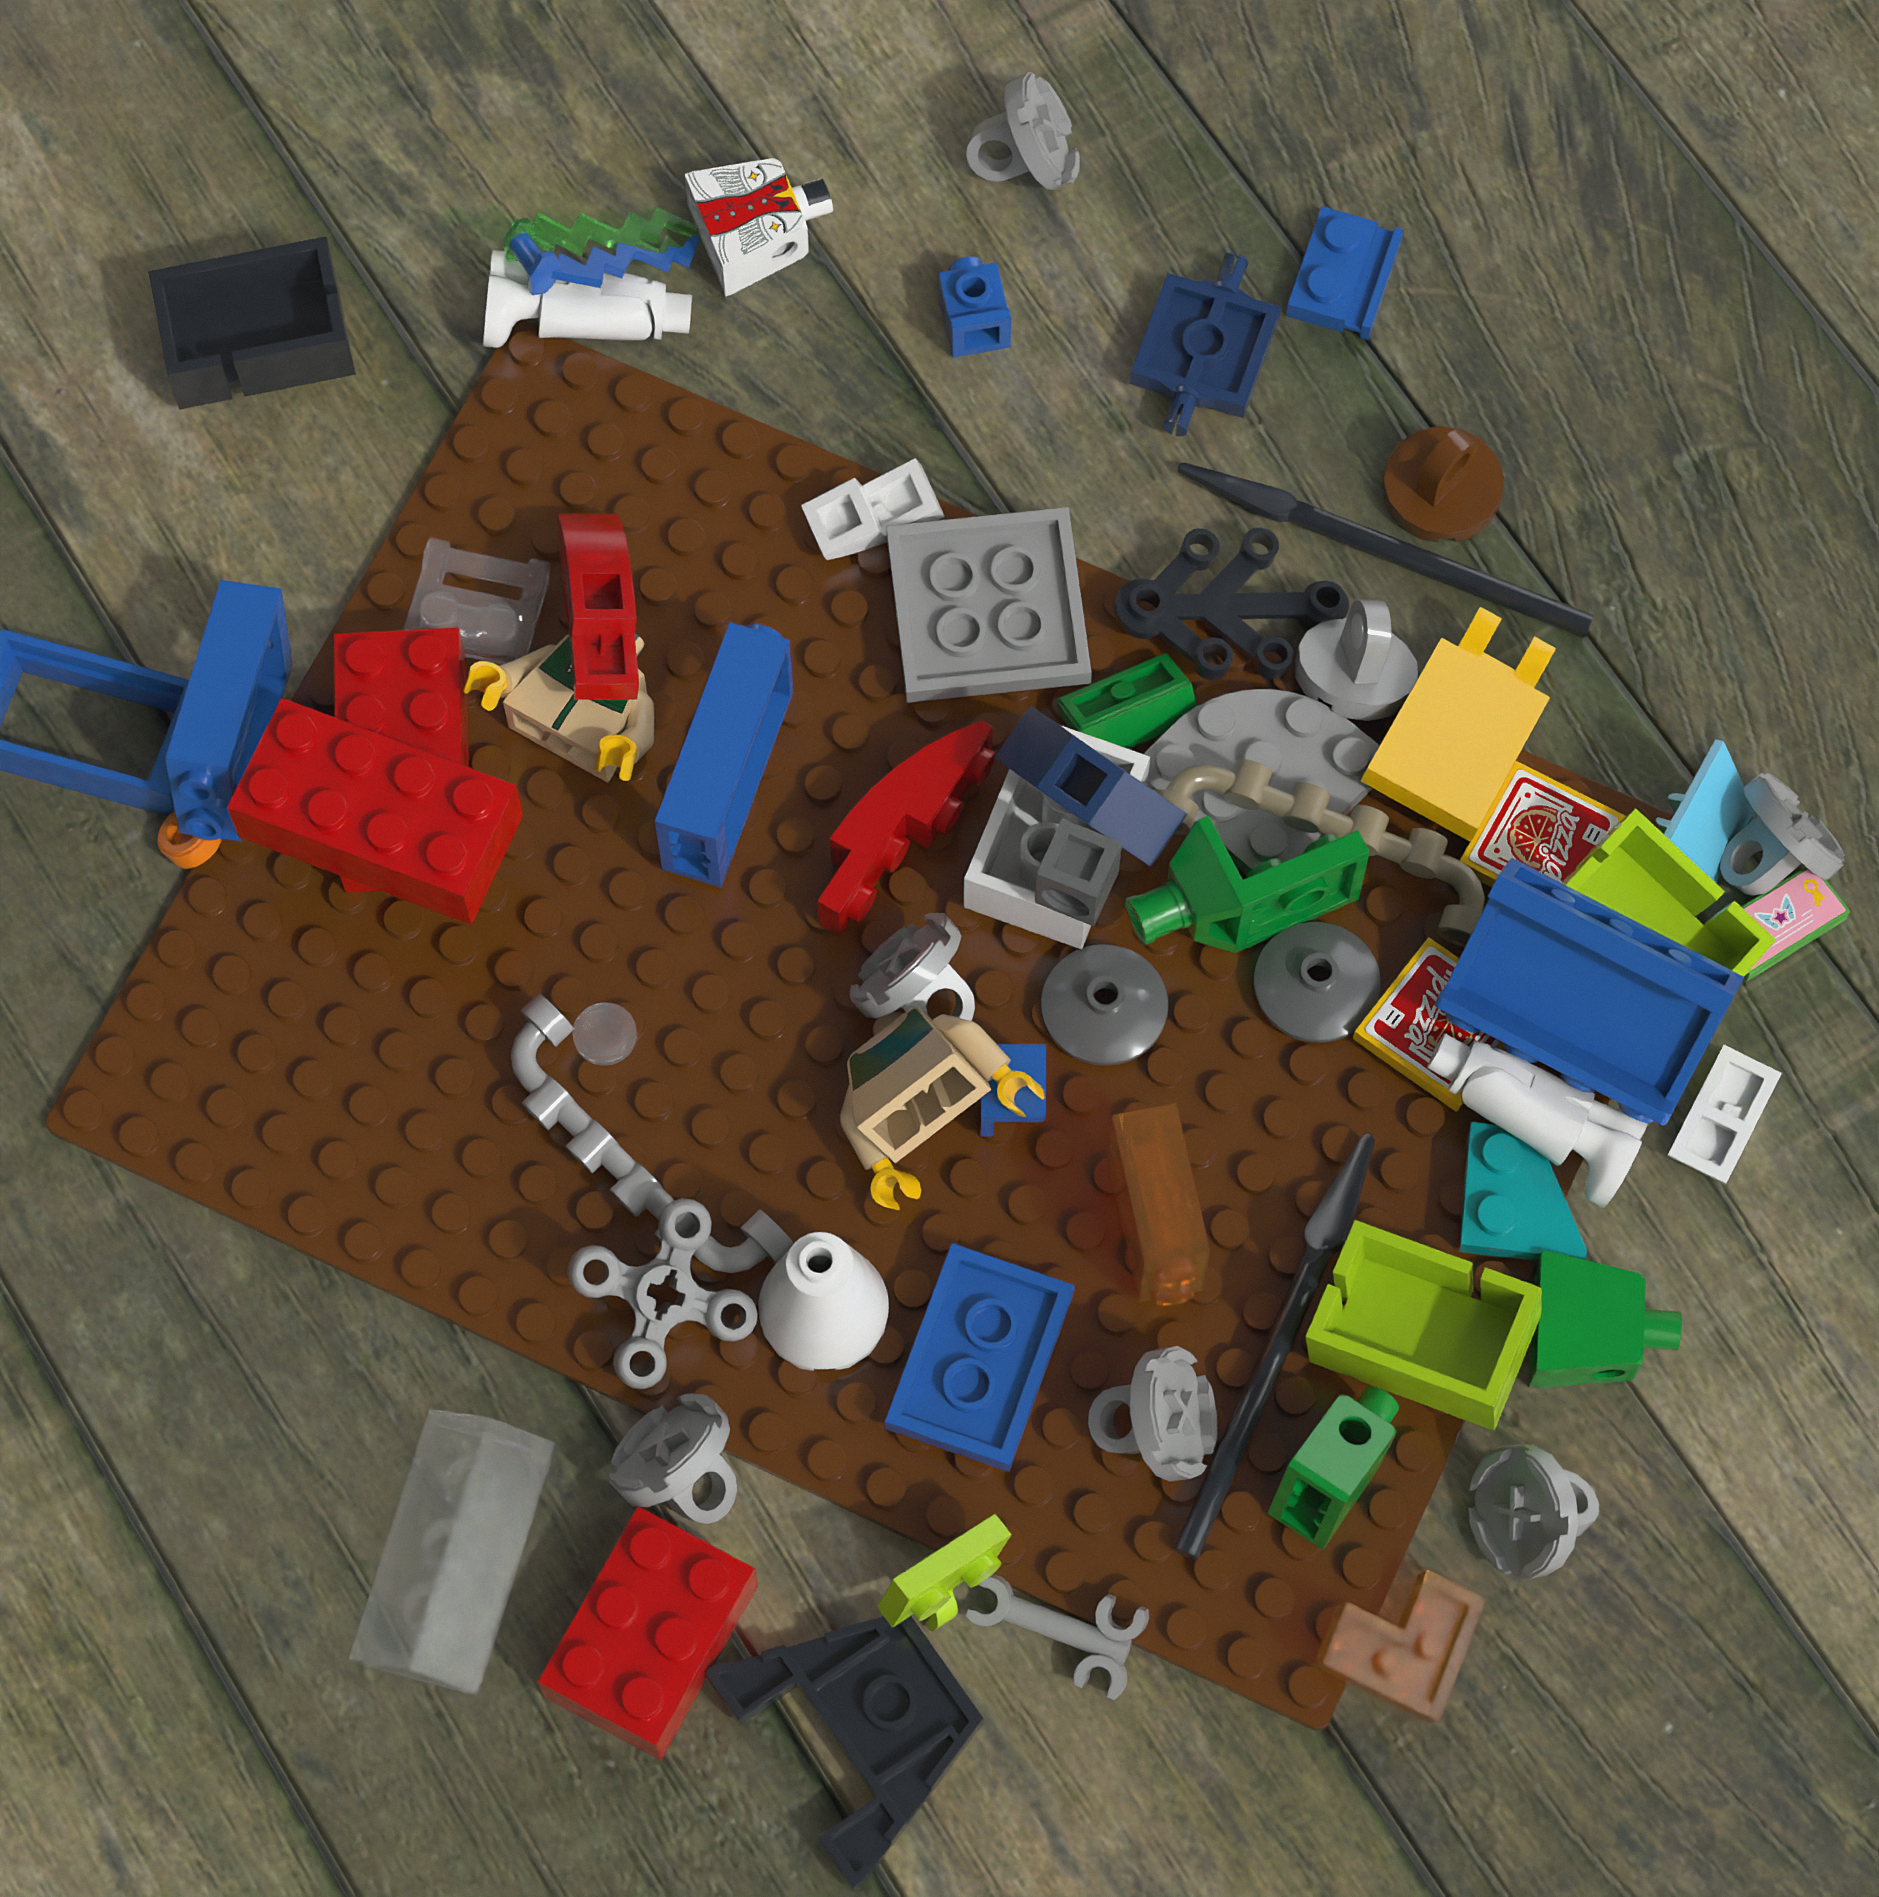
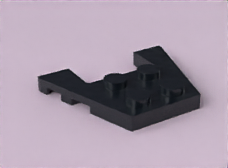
M884 1616L824 1633L825 1636L789 1647L785 1645L762 1651L761 1655L729 1664V1661L717 1664L705 1671L706 1678L739 1726L794 1688H800L874 1795L875 1799L819 1837V1843L853 1893L865 1884L984 1722L980 1712L912 1616L893 1628Z

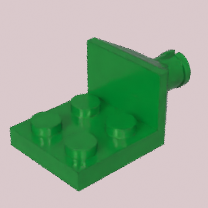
M1208 815L1196 821L1169 863L1167 881L1163 882L1161 886L1138 896L1133 895L1126 898L1125 907L1131 925L1144 945L1155 942V939L1180 928H1188L1194 941L1237 953L1276 936L1291 926L1306 923L1359 900L1370 851L1359 830L1341 838L1338 834H1329L1312 842L1306 847L1304 854L1282 863L1281 859L1275 858L1257 865L1247 874V878L1242 880Z

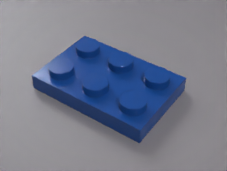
M951 1243L886 1417L885 1429L1010 1472L1073 1298L1075 1285Z

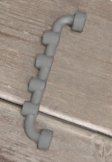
M538 993L520 1010L527 1022L514 1038L510 1055L513 1073L521 1085L530 1093L522 1102L523 1106L547 1130L558 1121L573 1135L574 1138L565 1147L590 1173H593L603 1165L618 1180L609 1190L632 1215L637 1217L647 1209L659 1220L663 1208L674 1201V1199L642 1165L624 1151L616 1140L574 1101L557 1081L548 1076L538 1065L536 1053L544 1040L553 1047H556L574 1030L566 1018L544 996ZM759 1209L741 1227L743 1233L748 1237L744 1243L736 1247H725L709 1235L706 1242L698 1247L693 1255L713 1270L735 1273L749 1270L766 1257L774 1264H777L794 1243L767 1214ZM688 1212L681 1213L675 1220L674 1227L679 1236H688L695 1228L694 1218ZM658 1229L654 1233V1235L661 1242V1236Z

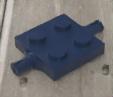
M1230 252L1224 255V261L1216 281H1193L1167 273L1130 373V384L1165 394L1172 399L1166 419L1162 424V428L1171 435L1176 422V436H1185L1187 434V428L1195 407H1207L1240 418L1245 416L1280 318L1281 307L1253 299L1241 289H1238L1245 269L1249 264L1248 260L1240 254L1232 273L1235 253Z

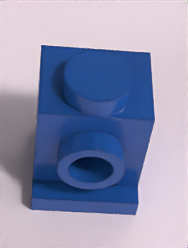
M964 257L952 262L948 267V271L939 272V300L952 358L1010 348L1011 314L1009 308H1007L997 262L983 265L980 258Z

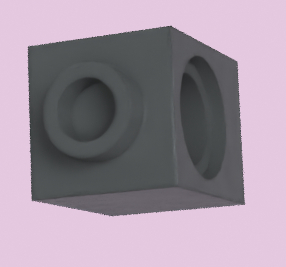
M1061 819L1036 873L1035 903L1095 926L1119 873L1122 842Z

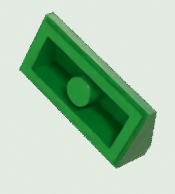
M1167 653L1056 700L1057 708L1068 728L1127 749L1163 735L1183 715L1197 707L1191 682Z

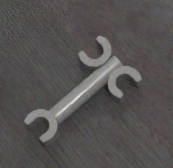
M992 1574L979 1584L983 1588L994 1591L997 1595L998 1604L993 1612H987L977 1607L969 1608L966 1617L972 1623L982 1627L992 1626L1004 1620L1089 1652L1092 1655L1084 1658L1076 1667L1074 1685L1081 1688L1084 1687L1090 1678L1092 1668L1103 1667L1108 1670L1112 1678L1107 1698L1115 1700L1125 1690L1128 1678L1124 1663L1132 1644L1131 1639L1140 1635L1148 1624V1608L1139 1607L1136 1610L1131 1626L1120 1627L1115 1624L1111 1615L1116 1596L1108 1594L1100 1601L1096 1609L1095 1615L1098 1627L1014 1596L1010 1584L1003 1577Z

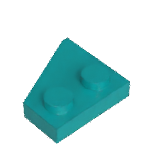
M1471 1122L1468 1130L1458 1252L1537 1261L1541 1251L1544 1250L1586 1260L1587 1249L1549 1160L1530 1145L1498 1125Z

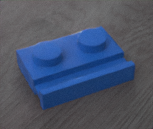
M1322 206L1288 302L1286 316L1339 332H1343L1345 328L1361 333L1360 338L1369 340L1402 242L1404 229L1395 227L1394 231L1378 227V222Z

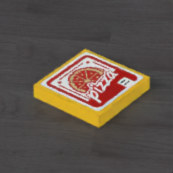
M1515 761L1479 829L1461 857L1460 862L1470 867L1478 879L1490 887H1493L1498 875L1511 858L1562 883L1576 870L1579 863L1601 839L1626 816Z
M1428 937L1355 1030L1353 1039L1457 1112L1464 1103L1462 1099L1463 1090L1459 1089L1456 1094L1448 1091L1450 1081L1427 1068L1442 1036L1446 1033L1468 1047L1476 1040L1490 1045V1048H1499L1503 1051L1505 1048L1503 1047L1504 1042L1482 1031L1473 1033L1455 1026L1447 1019L1446 1012L1434 1005L1439 994L1449 981L1460 958Z

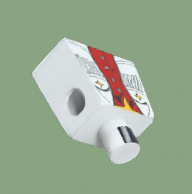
M774 158L693 171L685 174L688 207L725 296L734 294L804 258L809 252L806 221L833 212L831 197L822 178L792 188L781 162Z

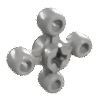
M681 1198L674 1200L663 1208L658 1221V1229L661 1236L660 1250L656 1257L648 1264L638 1267L627 1266L620 1262L612 1251L603 1246L596 1245L579 1249L573 1254L568 1263L567 1275L570 1284L576 1292L585 1297L592 1298L606 1295L619 1296L625 1299L633 1308L635 1315L634 1329L630 1337L618 1346L613 1360L616 1375L624 1384L631 1388H649L662 1379L667 1365L664 1352L665 1337L669 1330L677 1323L686 1320L698 1321L705 1325L715 1337L731 1342L747 1337L752 1333L757 1324V1309L755 1303L747 1294L734 1289H725L718 1292L706 1291L700 1288L692 1279L690 1272L691 1257L695 1250L706 1242L711 1233L712 1226L709 1212L702 1204L693 1199ZM688 1212L694 1218L695 1228L688 1236L681 1237L675 1230V1220L681 1213ZM598 1259L604 1265V1276L597 1283H588L584 1279L583 1269L590 1260ZM665 1275H669V1287L678 1291V1297L674 1304L664 1302L660 1311H654L656 1300L647 1296V1288L650 1283L661 1284L664 1281ZM735 1303L740 1309V1319L734 1326L725 1327L720 1318L721 1312L726 1305ZM638 1351H646L651 1360L648 1370L641 1374H633L629 1366L632 1355Z

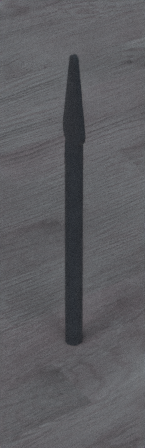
M1185 462L1180 463L1178 466L1180 474L1267 519L1276 522L1288 521L1294 525L1586 638L1592 624L1593 614L1305 502L1298 501L1295 496L1283 489Z
M1371 1133L1362 1135L1306 1225L1304 1232L1305 1240L1308 1243L1174 1546V1551L1185 1558L1198 1560L1331 1255L1344 1247L1353 1225L1375 1143V1138Z

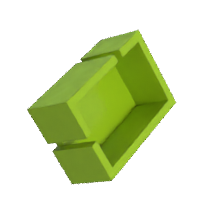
M1636 808L1616 824L1579 863L1576 870L1562 882V884L1743 977L1776 941L1768 931L1735 901L1708 919L1703 925L1695 916L1716 902L1725 891Z
M1355 1220L1333 1270L1335 1286L1327 1285L1306 1334L1309 1362L1495 1431L1542 1314V1288L1485 1267L1480 1279V1301L1471 1297L1474 1290L1472 1262ZM1342 1301L1346 1302L1344 1309L1342 1306Z

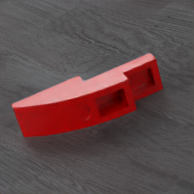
M558 514L557 530L564 616L568 617L574 700H637L639 690L635 643L637 616L629 552L619 514Z
M981 720L927 745L896 766L854 806L829 838L831 863L840 868L817 901L819 925L841 936L852 919L858 923L862 921L876 898L877 889L873 888L885 869L891 873L897 869L907 853L910 840L928 849L939 832L947 835L953 829L964 808V802L960 799L971 783L978 786L983 783L995 763L997 753L992 751V725Z

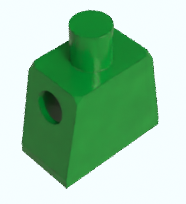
M1541 1251L1533 1271V1285L1542 1288V1314L1530 1344L1529 1388L1629 1381L1635 1379L1642 1366L1643 1348L1678 1351L1682 1332L1681 1312L1645 1309V1276L1637 1272L1553 1251Z
M1367 1386L1357 1401L1346 1395L1338 1396L1289 1463L1267 1514L1321 1550H1324L1385 1458L1397 1432L1393 1425L1390 1424L1399 1411V1405L1389 1393L1375 1386Z

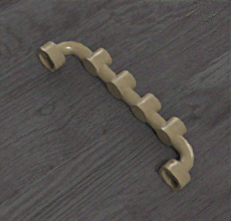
M1238 759L1233 771L1208 764L1187 767L1173 777L1166 790H1154L1187 813V816L1174 833L1177 835H1187L1192 829L1199 807L1189 798L1194 792L1202 789L1224 795L1228 802L1240 808L1248 810L1261 809L1283 818V821L1288 826L1307 833L1319 832L1325 835L1338 834L1341 838L1359 830L1370 851L1369 856H1381L1399 863L1404 871L1414 876L1426 879L1437 878L1455 888L1460 899L1459 905L1445 906L1437 929V933L1441 938L1454 945L1466 947L1483 913L1485 896L1481 881L1470 867L1444 854L1448 843L1444 836L1425 828L1412 829L1409 840L1385 831L1389 817L1384 812L1366 805H1355L1350 817L1327 809L1331 797L1329 792L1311 783H1295L1291 794L1268 785L1272 772L1269 768L1256 761Z

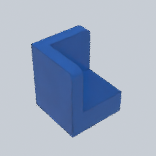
M997 1044L1011 1059L1007 1066L1012 1071L1025 1072L1040 1084L1044 1090L1045 1098L1042 1100L1028 1086L1020 1088L1014 1097L1015 1105L1026 1115V1117H1020L1000 1102L997 1095L998 1083L994 1079L988 1081L991 1090L981 1097V1136L994 1137V1122H1042L1045 1120L1046 1045Z

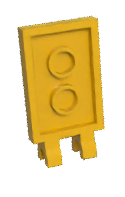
M1482 607L1479 608L1458 646L1441 638L1361 779V782L1469 842H1471L1550 699L1549 696L1534 689L1556 650L1555 647L1534 637L1516 670L1489 656L1483 651L1502 618Z

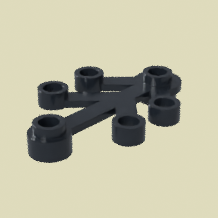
M1261 527L1253 528L1245 534L1239 548V553L1200 594H1176L1196 570L1203 571L1210 568L1219 551L1217 537L1207 529L1197 528L1186 534L1179 555L1154 580L1135 579L1121 587L1114 602V613L1121 628L1127 634L1139 639H1148L1159 635L1190 660L1196 673L1204 679L1218 680L1227 674L1233 660V651L1226 641L1253 662L1255 670L1261 676L1268 679H1278L1287 673L1293 660L1294 653L1291 645L1280 637L1264 638L1242 619L1298 618L1299 623L1308 631L1321 622L1344 619L1349 611V599L1342 587L1332 581L1314 582L1304 592L1236 593L1257 570L1268 568L1273 563L1279 550V541L1272 531ZM1200 544L1208 550L1209 554L1198 555L1191 550L1190 545ZM1250 544H1262L1267 548L1268 553L1257 554L1250 548ZM1316 598L1327 599L1330 602H1332L1335 605V607H1323L1318 603ZM1136 601L1148 602L1156 609L1145 611L1137 605ZM1181 620H1201L1226 641L1220 638H1207L1203 640ZM1275 652L1282 658L1283 663H1270L1266 660L1263 653ZM1214 653L1222 659L1223 663L1212 665L1204 659L1203 655Z

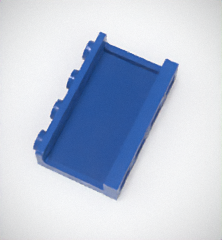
M1511 858L1498 875L1488 895L1489 901L1449 981L1439 994L1434 1005L1446 1012L1447 1019L1455 1026L1473 1033L1482 1031L1504 1042L1503 1047L1510 1054L1531 1063L1540 1061L1561 1072L1562 1079L1570 1086L1588 1093L1598 1091L1619 1102V1108L1631 1118L1644 1123L1655 1121L1661 1125H1666L1744 977Z

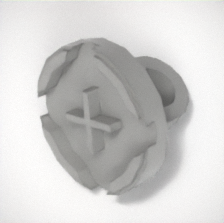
M1027 72L1010 79L1005 86L1004 102L1006 111L984 120L974 128L970 135L966 154L969 166L978 176L989 181L1000 182L1009 180L1031 171L1035 179L1046 189L1057 190L1073 183L1079 173L1080 156L1076 148L1068 151L1065 137L1073 134L1071 130L1072 125L1060 98L1047 81L1041 77L1035 78L1033 72ZM991 140L1001 141L1011 149L1012 155L1007 159H993L985 154L981 145Z
M1381 599L1356 600L1349 610L1347 619L1324 621L1308 630L1299 644L1294 659L1295 678L1303 692L1309 698L1316 701L1318 697L1321 698L1324 702L1332 705L1330 711L1349 719L1371 721L1391 717L1400 711L1402 704L1405 703L1418 680L1417 661L1407 644L1391 632L1389 609Z
M1760 773L1743 787L1746 798L1758 816L1736 834L1724 849L1720 870L1723 878L1743 894L1756 896L1774 888L1801 863L1824 880L1830 879L1844 866L1845 854L1837 840L1818 817L1815 819L1812 814L1808 817L1809 814L1805 810L1801 812L1796 807L1801 803L1797 799L1798 796L1782 781L1770 773ZM1763 850V858L1759 866L1751 873L1744 874V868L1748 859L1756 852Z
M944 913L926 914L924 920L928 925L919 930L913 923L907 927H902L883 942L861 967L862 970L858 974L864 983L861 987L858 984L851 985L849 995L852 1002L866 1017L879 1018L892 1013L898 1008L905 1013L912 1007H920L927 1014L926 1005L932 993L938 989L948 988L952 989L956 999L954 1011L950 1016L972 1020L975 1010L974 995L965 981L948 964L958 950L962 936L959 929Z
M1179 1346L1146 1352L1135 1367L1131 1385L1112 1387L1103 1391L1094 1399L1089 1410L1088 1425L1091 1436L1097 1445L1107 1452L1141 1453L1144 1461L1154 1474L1167 1481L1191 1479L1201 1475L1207 1467L1202 1463L1203 1456L1205 1454H1212L1216 1444L1217 1412L1210 1383L1205 1375L1196 1376L1191 1364L1197 1363L1196 1358L1189 1351ZM1122 1403H1126L1130 1407L1133 1426L1125 1438H1120L1113 1426L1114 1413Z
M685 1394L676 1398L681 1406L669 1412L663 1406L653 1409L627 1432L613 1454L611 1464L617 1470L614 1474H609V1481L620 1496L632 1507H650L666 1501L681 1517L694 1522L709 1524L719 1521L728 1514L735 1502L737 1493L736 1477L731 1467L720 1455L730 1432L729 1419L718 1404L706 1394ZM708 1472L712 1478L711 1494L704 1503L696 1506L692 1498L693 1485L704 1473Z
M1535 1445L1499 1447L1482 1458L1472 1475L1469 1491L1476 1490V1507L1469 1508L1470 1526L1481 1552L1495 1569L1504 1574L1513 1573L1519 1578L1531 1579L1547 1576L1564 1565L1574 1549L1576 1537L1580 1536L1599 1515V1502L1589 1484L1577 1474L1563 1470L1551 1454Z

